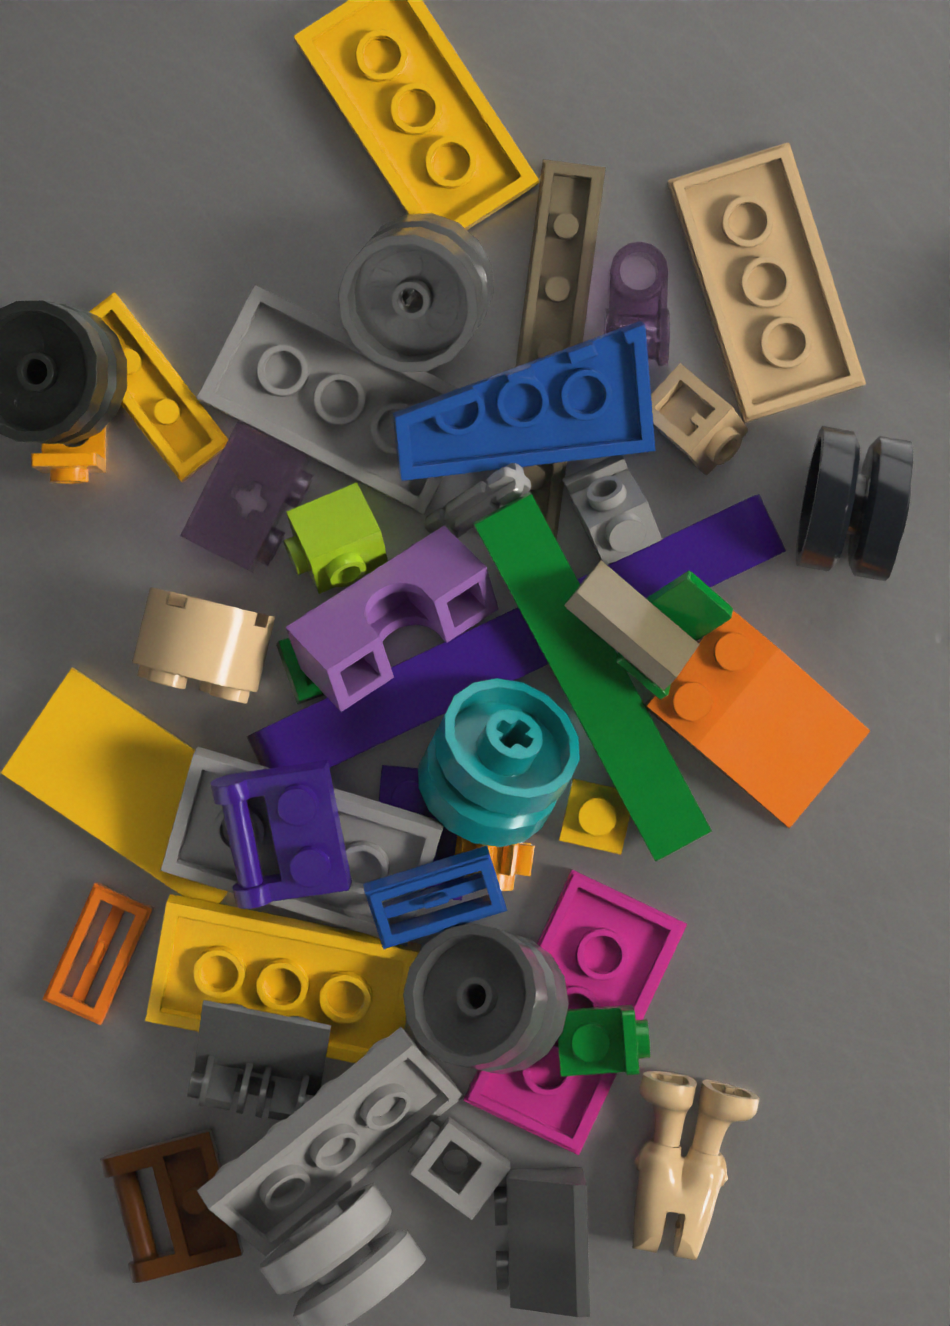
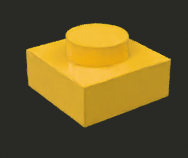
M572 778L558 840L621 855L630 814L616 788Z

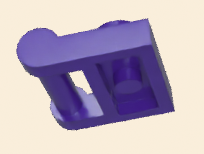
M328 760L229 774L218 777L211 782L214 803L222 805L238 882L232 886L236 907L252 909L267 905L272 901L349 891L352 878ZM265 797L280 870L279 874L262 875L247 803L249 798Z

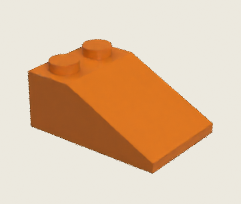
M733 610L730 620L697 640V643L700 645L677 678L671 683L669 694L662 699L652 694L644 705L652 715L786 827L790 828L869 734L870 730L783 651Z

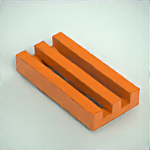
M95 882L42 1000L98 1025H102L155 907L138 902L126 894L118 893L109 889L108 886ZM102 901L113 905L79 983L72 997L65 995L61 992ZM125 911L135 915L134 920L95 1007H92L84 1002Z

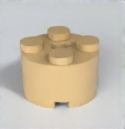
M150 587L132 663L140 665L137 676L146 678L148 681L185 689L189 677L201 680L200 691L210 693V695L247 704L250 691L258 692L275 617Z

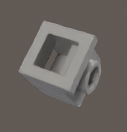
M622 455L608 457L563 478L580 523L600 560L606 565L663 540L648 501L629 471Z
M448 1117L441 1127L430 1121L408 1150L411 1155L417 1158L411 1166L410 1174L470 1220H473L511 1169L509 1159L501 1153H497L451 1117ZM450 1150H460L467 1156L468 1163L463 1170L453 1172L444 1166V1155Z

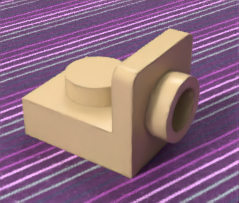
M681 363L651 394L654 428L685 453L695 467L704 475H708L717 465H722L729 461L740 448L742 438L748 432L747 426L735 409Z

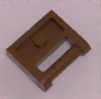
M211 1128L147 1146L116 1152L100 1158L104 1177L112 1178L133 1261L128 1263V1268L133 1283L153 1280L243 1255L244 1250L240 1235L208 1209L197 1191L210 1181L221 1168ZM153 1168L174 1251L166 1253L157 1252L136 1173L137 1170Z

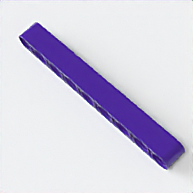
M756 494L607 566L642 596L648 598L687 571L693 572L707 586L712 587L786 552V549L760 494ZM587 575L577 579L580 584L587 577ZM517 607L458 635L448 643L439 644L391 667L394 675L393 679L342 712L326 698L248 735L247 739L261 766L276 768L328 760L329 768L445 714L454 696L474 682L496 678L514 681L548 665V662Z

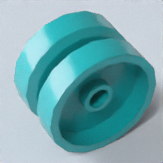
M498 678L474 682L454 696L418 765L419 790L428 810L452 833L472 843L495 847L522 843L542 829L557 799L561 797L580 761L579 737L568 714L543 692L522 682Z

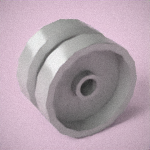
M374 1183L360 1188L338 1203H333L296 1229L289 1236L288 1240L260 1264L259 1270L277 1295L296 1293L318 1280L298 1300L293 1317L300 1326H346L401 1286L426 1261V1255L408 1230L389 1232L369 1245L367 1244L388 1224L392 1213L391 1206Z

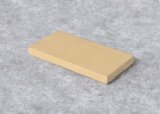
M784 143L668 180L667 186L744 424L864 386L866 382L790 143Z

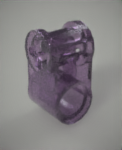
M640 241L629 243L619 249L612 259L608 272L607 308L605 307L604 334L642 321L646 327V335L651 337V339H647L648 360H655L658 366H668L670 343V312L667 309L668 267L662 252L652 244ZM634 256L644 257L650 261L656 275L653 285L643 290L631 289L625 285L620 275V267L623 261Z

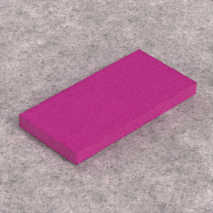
M571 869L536 944L553 956L565 977L569 1002L568 1009L632 1005L635 1009V1019L642 1020L687 923ZM557 1039L549 1053L526 1070L505 1074L476 1070L463 1101L579 1155L617 1073L561 1077Z

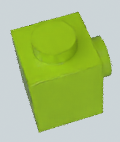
M357 482L286 511L293 535L283 540L286 552L296 574L299 576L308 572L319 594L335 587L350 586L364 575L371 573L388 562L381 530Z

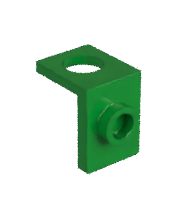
M691 571L685 572L646 598L695 641L732 618L733 608ZM618 652L616 662L656 697L662 699L669 694L670 685L665 690L659 688Z

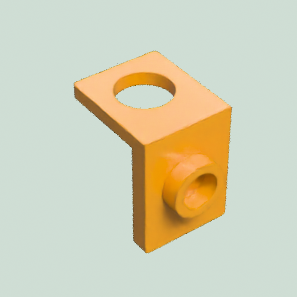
M106 426L100 433L89 437L84 444L77 447L41 443V453H31V467L41 473H50V483H89V473H106Z

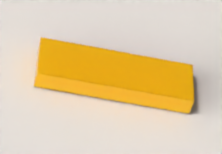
M115 292L89 311L99 316L117 335L126 356L127 390L121 405L177 478L183 483L230 447L232 443Z

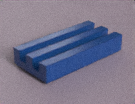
M487 845L363 883L365 895L383 949L507 911ZM481 871V872H479V873H476V874H473V875H470V876H467V877H463V878H460V879H457V880H454V881H450V882H447V883H444V884H441V885H437V886H434V887H431V888H428V889H425V890H421V891H418V892H415V893H412V894H408V895H405V896H402V897H399V898H395V899H392V900H389V901H386V902H383V903H382V901L387 900V899H391V898H394V897H397V896H400V895H404V894H407V893H410V892H413V891H417V890H420V889H423V888H426V887H429V886H433V885H436V884H439V883H442V882H446V881H449V880H452V879H455V878H458V877H462V876H465V875H468V874H471V873H475V872ZM487 888L488 895L389 925V918L421 908L429 909L448 903L450 899Z

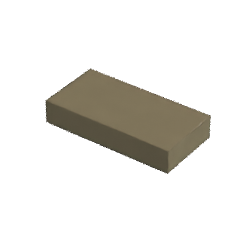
M602 560L592 569L564 605L663 690L677 678L700 645Z

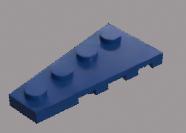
M638 321L392 413L398 473L401 481L499 470L510 463H516L521 467L656 451L645 324L642 321Z

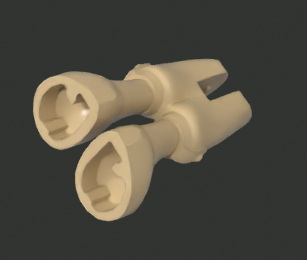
M647 1071L643 1073L639 1089L641 1096L646 1101L652 1103L655 1115L654 1136L645 1142L639 1152V1156L635 1159L639 1177L634 1208L632 1248L656 1253L666 1226V1214L668 1212L679 1213L675 1224L673 1256L696 1261L711 1223L720 1187H723L724 1183L728 1180L726 1161L722 1153L719 1152L725 1132L732 1122L748 1121L753 1118L757 1113L760 1097L755 1093L730 1084L709 1079L703 1080L699 1094L698 1119L693 1143L689 1148L687 1156H681L682 1146L680 1145L683 1124L687 1111L693 1104L697 1082L683 1074Z

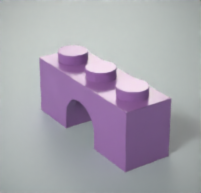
M442 526L318 607L308 611L302 617L286 626V630L300 669L342 712L394 678L383 645V640L393 631L410 625L426 626L434 630L448 643L499 608L487 567L445 526Z

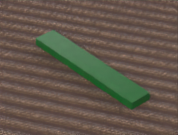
M528 492L473 522L655 862L712 832L627 671L616 662L617 652L564 606L580 586V583L533 495Z

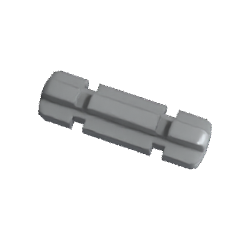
M510 463L488 476L486 480L480 481L449 501L444 507H440L429 514L425 519V529L429 533H433L442 526H445L456 538H459L467 533L469 529L475 527L473 522L527 494L531 488V481L524 475L523 467L516 463Z

